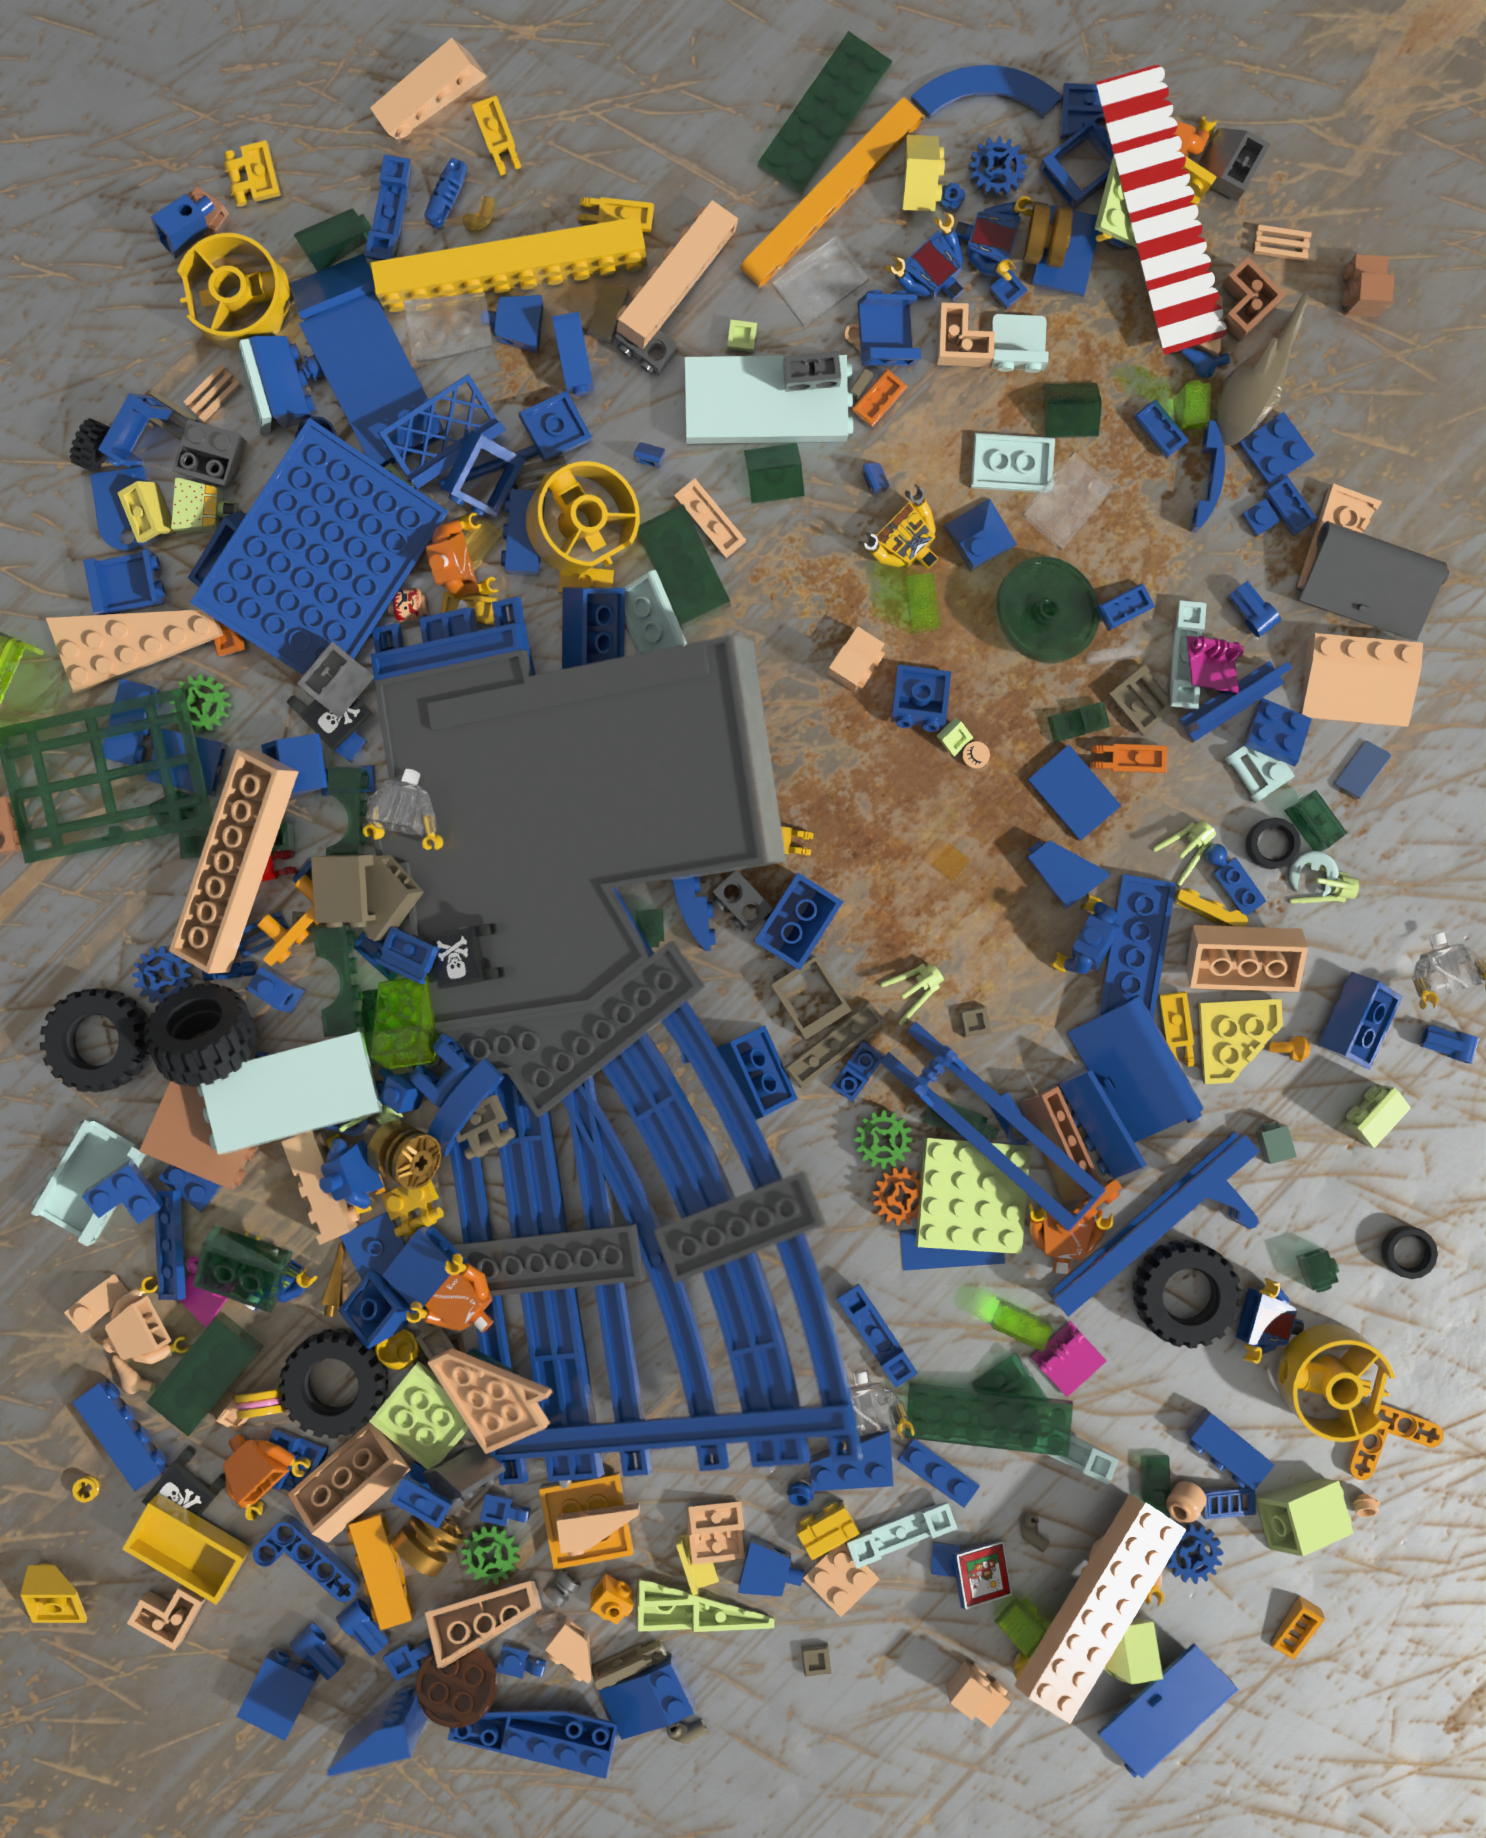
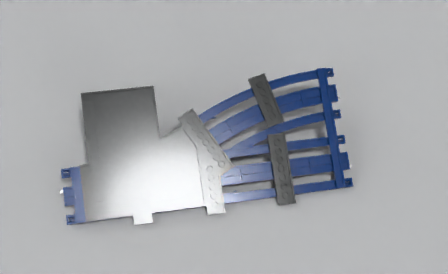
M520 597L492 602L495 627L478 631L475 609L471 608L470 604L464 600L459 601L458 610L421 617L419 621L423 643L406 647L403 644L401 624L394 623L374 628L372 634L375 653L370 655L394 815L377 818V823L384 827L385 833L381 839L374 840L376 856L391 855L424 891L409 912L412 935L430 943V935L495 923L497 928L496 934L479 937L484 967L488 969L502 966L505 976L502 978L438 989L433 963L430 972L426 974L424 979L426 980L425 984H420L426 1029L403 1033L408 1073L410 1074L417 1065H423L432 1070L439 1078L442 1077L449 1065L434 1051L432 1046L441 1034H445L457 1041L478 1063L486 1058L504 1076L492 1095L498 1096L508 1119L499 1124L501 1130L504 1131L512 1128L515 1132V1137L508 1140V1144L498 1148L512 1238L492 1240L481 1159L477 1156L470 1160L466 1158L464 1151L471 1147L468 1140L460 1143L457 1141L450 1151L463 1243L452 1245L469 1261L468 1264L485 1274L489 1293L492 1296V1302L484 1312L493 1320V1323L483 1333L476 1328L480 1358L484 1362L512 1373L501 1295L520 1293L533 1382L552 1390L548 1398L537 1402L550 1424L541 1431L490 1452L506 1470L498 1475L499 1485L524 1484L527 1482L526 1458L545 1457L548 1482L559 1481L561 1487L565 1489L570 1486L571 1480L597 1479L604 1475L601 1453L619 1452L623 1477L640 1476L652 1473L649 1449L696 1446L699 1471L726 1470L729 1467L726 1444L748 1442L752 1468L762 1467L764 1473L769 1475L773 1472L774 1466L806 1464L810 1460L807 1438L828 1436L832 1462L860 1460L862 1452L847 1374L828 1302L805 1236V1232L826 1224L806 1173L801 1171L782 1178L766 1140L737 1083L705 1028L687 1002L705 987L673 941L668 942L656 953L653 952L617 890L618 887L660 880L687 879L786 862L753 641L728 635L536 675ZM506 606L509 608L510 621L507 618ZM386 633H389L391 647H388ZM410 774L420 776L417 786L407 784ZM407 792L418 793L420 795H416L417 798H415ZM424 814H431L434 833L443 839V846L438 850L435 849L433 840H431V849L426 850L422 846L423 839L427 837ZM660 1022L663 1023L677 1043L681 1052L682 1063L690 1062L705 1088L742 1161L754 1188L753 1191L735 1197L698 1117L663 1056L647 1033ZM602 1069L642 1136L681 1217L680 1220L661 1227L654 1208L625 1149L596 1100L593 1075ZM560 1101L563 1102L569 1114L586 1227L584 1230L568 1231L550 1114V1109ZM610 1188L628 1225L615 1226ZM776 1244L804 1330L820 1395V1406L801 1407L784 1334L757 1251ZM642 1260L652 1283L670 1337L689 1416L644 1419L624 1283L645 1279ZM699 1273H703L719 1321L742 1412L720 1413L706 1353L683 1283L684 1279ZM578 1287H595L615 1422L597 1423L577 1294ZM842 1442H845L846 1453L843 1451ZM633 1453H636L637 1468H635ZM510 1462L513 1463L514 1476L511 1473Z

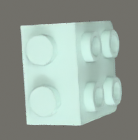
M996 314L992 320V331L995 332L994 359L990 368L1003 372L1024 370L1028 373H1038L1044 371L1048 364L1049 352H1045L1046 318L1033 315Z

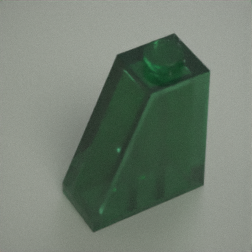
M351 208L298 231L294 236L318 272L332 266L367 243L368 230L372 227L363 213L358 216L355 210Z

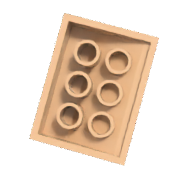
M1314 633L1307 637L1300 714L1312 719L1408 727L1421 672L1423 643Z

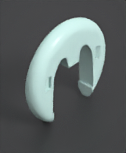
M1317 850L1306 851L1298 855L1289 869V880L1296 892H1298L1301 870L1308 862L1311 863V870L1318 871L1320 865H1324L1327 870L1326 879L1336 881L1339 877L1338 867L1333 858ZM1325 885L1323 896L1329 894L1334 889V886Z

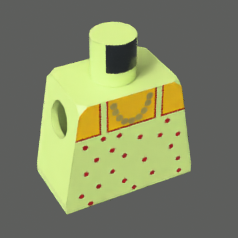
M175 478L171 529L177 534L216 531L222 522V517L237 512V503L223 501L224 494L217 487Z

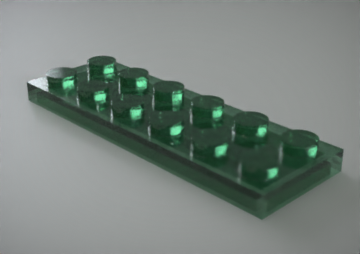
M848 31L758 161V166L802 196L886 75L893 61Z
M909 1383L906 1421L912 1424L915 1434L913 1436L911 1430L906 1428L905 1438L1068 1457L1073 1401Z

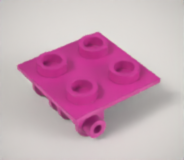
M1186 636L1191 685L1238 693L1235 659L1243 655L1244 647L1239 642L1228 643L1226 640H1219L1218 638L1207 639L1205 636Z
M205 1252L202 1258L192 1256L187 1260V1269L191 1273L185 1280L186 1299L179 1301L207 1328L238 1283L208 1252Z
M1071 1321L1031 1356L1038 1367L1066 1397L1073 1393L1107 1362Z

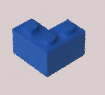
M132 1158L86 1189L82 1195V1198L98 1218L122 1202L137 1224L161 1209L164 1202Z

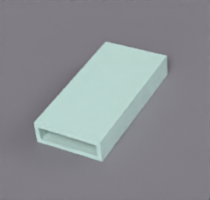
M839 355L841 370L839 387L785 392L784 356L685 357L686 444L847 442L848 434H853V417H848V407H852L853 394L847 388V380H852V364H847V355Z
M360 1031L243 1062L241 1064L242 1067L237 1072L233 1071L228 1074V1078L224 1080L220 1078L210 1085L202 1083L197 1087L199 1096L204 1097L206 1107L203 1108L204 1119L207 1124H211L213 1134L209 1135L211 1147L213 1150H217L218 1154L222 1155L383 1112L364 1035Z

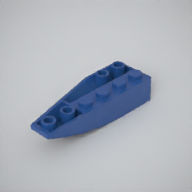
M567 1710L488 1711L479 1721L462 1728H450L448 1740L606 1779L612 1766L617 1742L618 1723Z

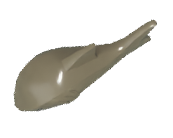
M1307 293L1301 296L1286 326L1277 338L1273 337L1266 347L1243 361L1226 377L1220 394L1217 415L1218 428L1225 445L1233 446L1242 441L1260 425L1264 418L1279 403L1291 349L1305 318L1303 313L1309 297Z

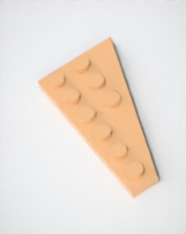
M201 609L46 618L72 691L75 694L223 636L218 620Z

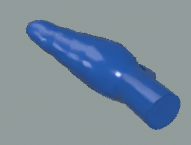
M1190 347L1180 350L1193 364L1197 375L1201 378L1211 377L1218 366L1230 363L1228 353L1216 357L1208 352Z

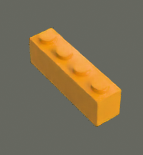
M385 1510L357 1517L349 1524L347 1536L350 1544H354L357 1551L355 1562L358 1570H362L364 1574L363 1588L366 1596L371 1597L373 1621L375 1623L378 1622L380 1630L412 1621L416 1611L399 1556L391 1544L393 1536Z

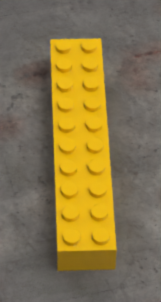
M639 216L371 262L376 295L384 310L399 312L407 306L415 305V307L422 308L430 306L431 302L436 301L452 303L460 297L468 296V298L475 299L489 292L505 294L510 292L512 288L521 287V289L528 290L542 283H547L548 285L561 284L565 279L574 278V280L580 281L588 279L590 275L594 274L610 276L618 270L638 271L643 268L642 266H647V257Z

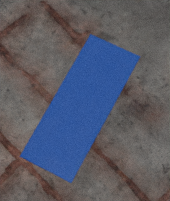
M916 1229L900 1230L903 1271L1005 1264V1254L1001 1252L915 1246Z

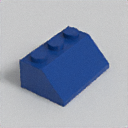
M287 336L250 337L270 410L275 420L285 429L298 425L303 420L313 416L312 411H315L316 408L311 394L307 395L304 387L308 385V380L304 370H299L297 360L301 359L296 343L292 344Z
M563 587L562 669L624 657L625 588Z
M796 873L757 934L754 942L796 969L801 970L844 901L800 873Z
M1351 971L1349 978L1344 982L1342 994L1332 1009V1016L1328 1025L1321 1033V1040L1318 1046L1370 1070L1403 996L1380 981Z
M765 1025L716 1047L744 1096L755 1120L765 1117L798 1099Z

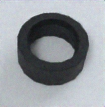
M1274 817L1262 820L1252 826L1247 834L1245 845L1247 854L1255 864L1261 868L1272 870L1286 867L1296 859L1300 852L1301 840L1299 832L1293 824L1285 819ZM1268 828H1278L1288 837V850L1279 859H1268L1258 849V837Z
M1407 1225L1395 1228L1387 1234L1381 1248L1382 1258L1387 1268L1404 1278H1422L1431 1272L1437 1262L1438 1251L1435 1241L1431 1235L1416 1227ZM1404 1237H1416L1425 1248L1424 1259L1414 1268L1402 1267L1394 1257L1395 1246Z

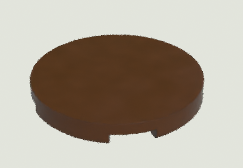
M479 1647L443 1668L437 1667L433 1651L427 1655L418 1670L415 1688L420 1706L430 1720L444 1727L462 1728L479 1721L489 1711L497 1694L498 1677L492 1660Z

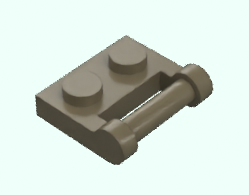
M1146 664L1108 694L1141 736L1177 708L1170 707V697L1149 673L1150 669ZM1141 679L1164 708L1158 711L1135 682Z

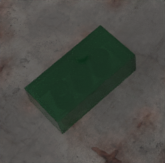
M684 504L639 525L637 536L653 569L657 571L670 605L682 629L731 606V601Z
M222 1312L213 1319L146 1403L189 1437L207 1418L263 1349L264 1345Z

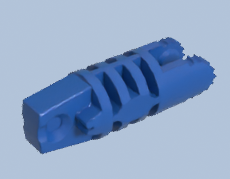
M455 158L450 159L441 173L424 213L425 218L429 220V223L435 229L441 228L444 221H446L463 186L468 169L464 162Z

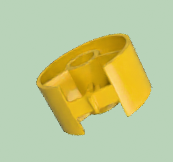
M236 233L214 234L198 241L187 251L181 260L177 272L183 279L186 297L180 298V302L184 307H188L189 315H186L187 318L211 343L224 349L239 351L240 340L250 339L253 336H276L287 319L290 307L288 279L284 268L258 242ZM245 254L260 258L268 263L273 270L243 274L238 268L233 266H222L215 269L212 263L228 255ZM207 267L213 272L209 278V289L199 291L202 307L219 304L211 329L199 323L192 290ZM240 287L239 292L235 296L227 298L228 293L232 289ZM272 299L268 310L257 322L242 330L230 332L235 318L243 319L250 316L255 311L258 303L267 302Z
M590 461L566 463L546 474L532 495L526 512L527 534L534 550L547 564L565 573L582 574L600 562H603L605 567L613 563L610 558L612 555L633 543L639 527V506L629 483L614 469L601 463ZM574 476L590 479L606 489L614 499L620 513H608L603 501L594 495L585 494ZM548 487L561 510L558 517V527L560 533L566 538L561 549L552 542L543 522L542 505ZM576 510L583 512L587 516L589 527L582 525L578 521ZM604 525L621 526V535L617 547L594 561H581L568 556L574 543L586 540L592 552L600 549L606 543L599 530Z
M1321 1324L1302 1331L1290 1341L1278 1363V1388L1284 1402L1311 1432L1330 1441L1348 1442L1366 1437L1384 1423L1378 1416L1382 1397L1390 1396V1393L1384 1389L1387 1377L1395 1379V1375L1388 1360L1368 1340L1347 1326ZM1342 1344H1352L1340 1359L1334 1356H1322L1314 1362H1309L1314 1356L1327 1348ZM1375 1363L1378 1366V1371L1372 1390L1370 1387L1371 1381L1359 1378ZM1297 1388L1302 1391L1323 1395L1337 1409L1339 1417L1317 1419L1301 1413L1297 1399ZM1368 1394H1371L1369 1405L1367 1403L1361 1402V1404L1352 1411L1351 1408L1355 1407L1361 1401L1363 1396L1368 1397Z

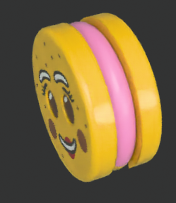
M279 1388L235 1395V1403H238L236 1408L239 1410L236 1411V1416L238 1419L285 1412L288 1408L283 1409L281 1404L285 1393L280 1394Z

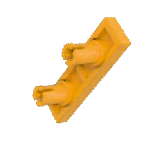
M306 874L294 886L312 902V906L291 929L288 928L286 930L267 914L257 925L275 941L274 948L263 958L270 966H273L276 962L281 965L292 954L288 949L295 942L300 945L310 934L307 929L313 922L315 923L313 881Z

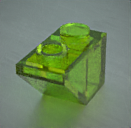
M1201 380L1187 382L1173 399L1176 425L1181 431L1204 428L1209 423L1210 383L1202 384Z

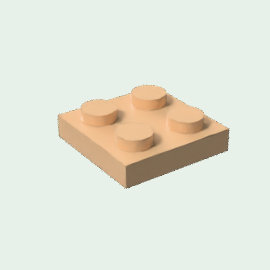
M846 1542L826 1552L803 1576L804 1580L840 1617L880 1580L879 1576L869 1565L856 1569Z

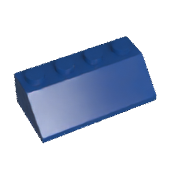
M1083 1067L1056 1083L1065 1103L1068 1104L1073 1112L1071 1116L1077 1129L1081 1127L1086 1135L1083 1138L1085 1145L1090 1152L1095 1150L1100 1160L1096 1161L1104 1176L1108 1174L1111 1178L1116 1179L1147 1166L1091 1069Z

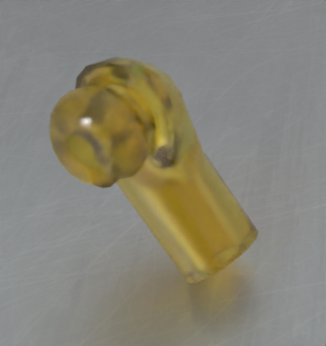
M483 196L480 211L475 214L467 213L463 217L462 222L467 230L476 232L491 223L495 199Z

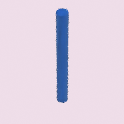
M534 445L514 452L525 459L539 455ZM497 458L473 467L464 483L505 468L508 462ZM447 478L438 481L442 491L444 490L442 487Z

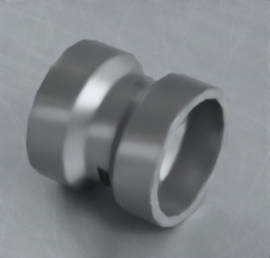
M561 1568L555 1574L554 1581L548 1582L543 1591L553 1603L564 1607L569 1601L570 1594L576 1592L580 1588L581 1583L570 1571Z

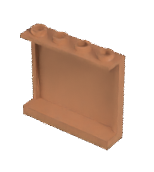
M170 1081L139 1152L228 1189H235L236 1185L240 1186L246 1175V1171L243 1170L247 1160L251 1161L253 1159L257 1146L224 1155L218 1154L217 1150H213L210 1144L209 1135L213 1133L211 1124H207L204 1119L203 1108L206 1107L204 1097L199 1096L197 1087H191L189 1084L183 1086Z

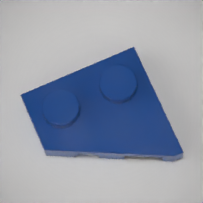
M1064 83L1060 138H1066L1075 134L1092 119L1096 124L1105 121L1096 84Z

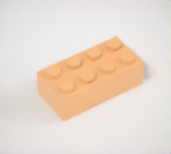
M1193 925L1186 965L1190 988L1299 992L1308 950L1303 930L1298 928Z

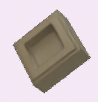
M866 368L865 370L863 369L850 389V393L853 394V400L856 402L859 401L872 381L873 373Z
M986 1006L959 1011L964 1038L991 1033Z
M828 1644L801 1647L805 1677L831 1674Z

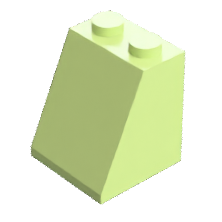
M1320 1478L1256 1496V1503L1269 1549L1305 1556L1354 1534L1351 1526V1517L1343 1497L1344 1492L1339 1481Z

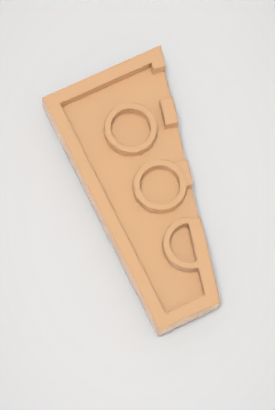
M1336 484L1329 485L1297 585L1298 588L1303 589L1320 549L1317 547L1316 541L1323 524L1329 521L1361 533L1366 529L1370 522L1369 519L1382 501Z

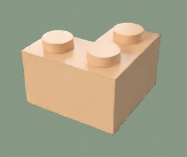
M941 303L938 317L937 365L991 366L994 359L995 332L968 331L969 304Z
M857 626L830 665L827 675L853 692L857 687L863 689L872 674L869 668L872 664L877 667L885 655V652L882 651L884 643Z
M183 1585L177 1589L171 1602L148 1591L140 1599L127 1624L175 1651L185 1638L206 1599Z
M965 1660L945 1685L950 1703L971 1720L976 1716L988 1727L992 1728L1011 1703L1007 1693L1009 1690L1000 1681L995 1680L993 1682L986 1677L987 1672L977 1663L971 1665Z

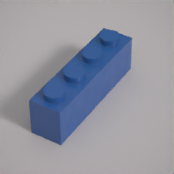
M105 1379L72 1403L135 1492L168 1468L167 1460L160 1449H156L151 1443V1436L147 1429L140 1427L137 1423L133 1409L128 1404L125 1405L119 1397L120 1391L113 1382H109L108 1379Z

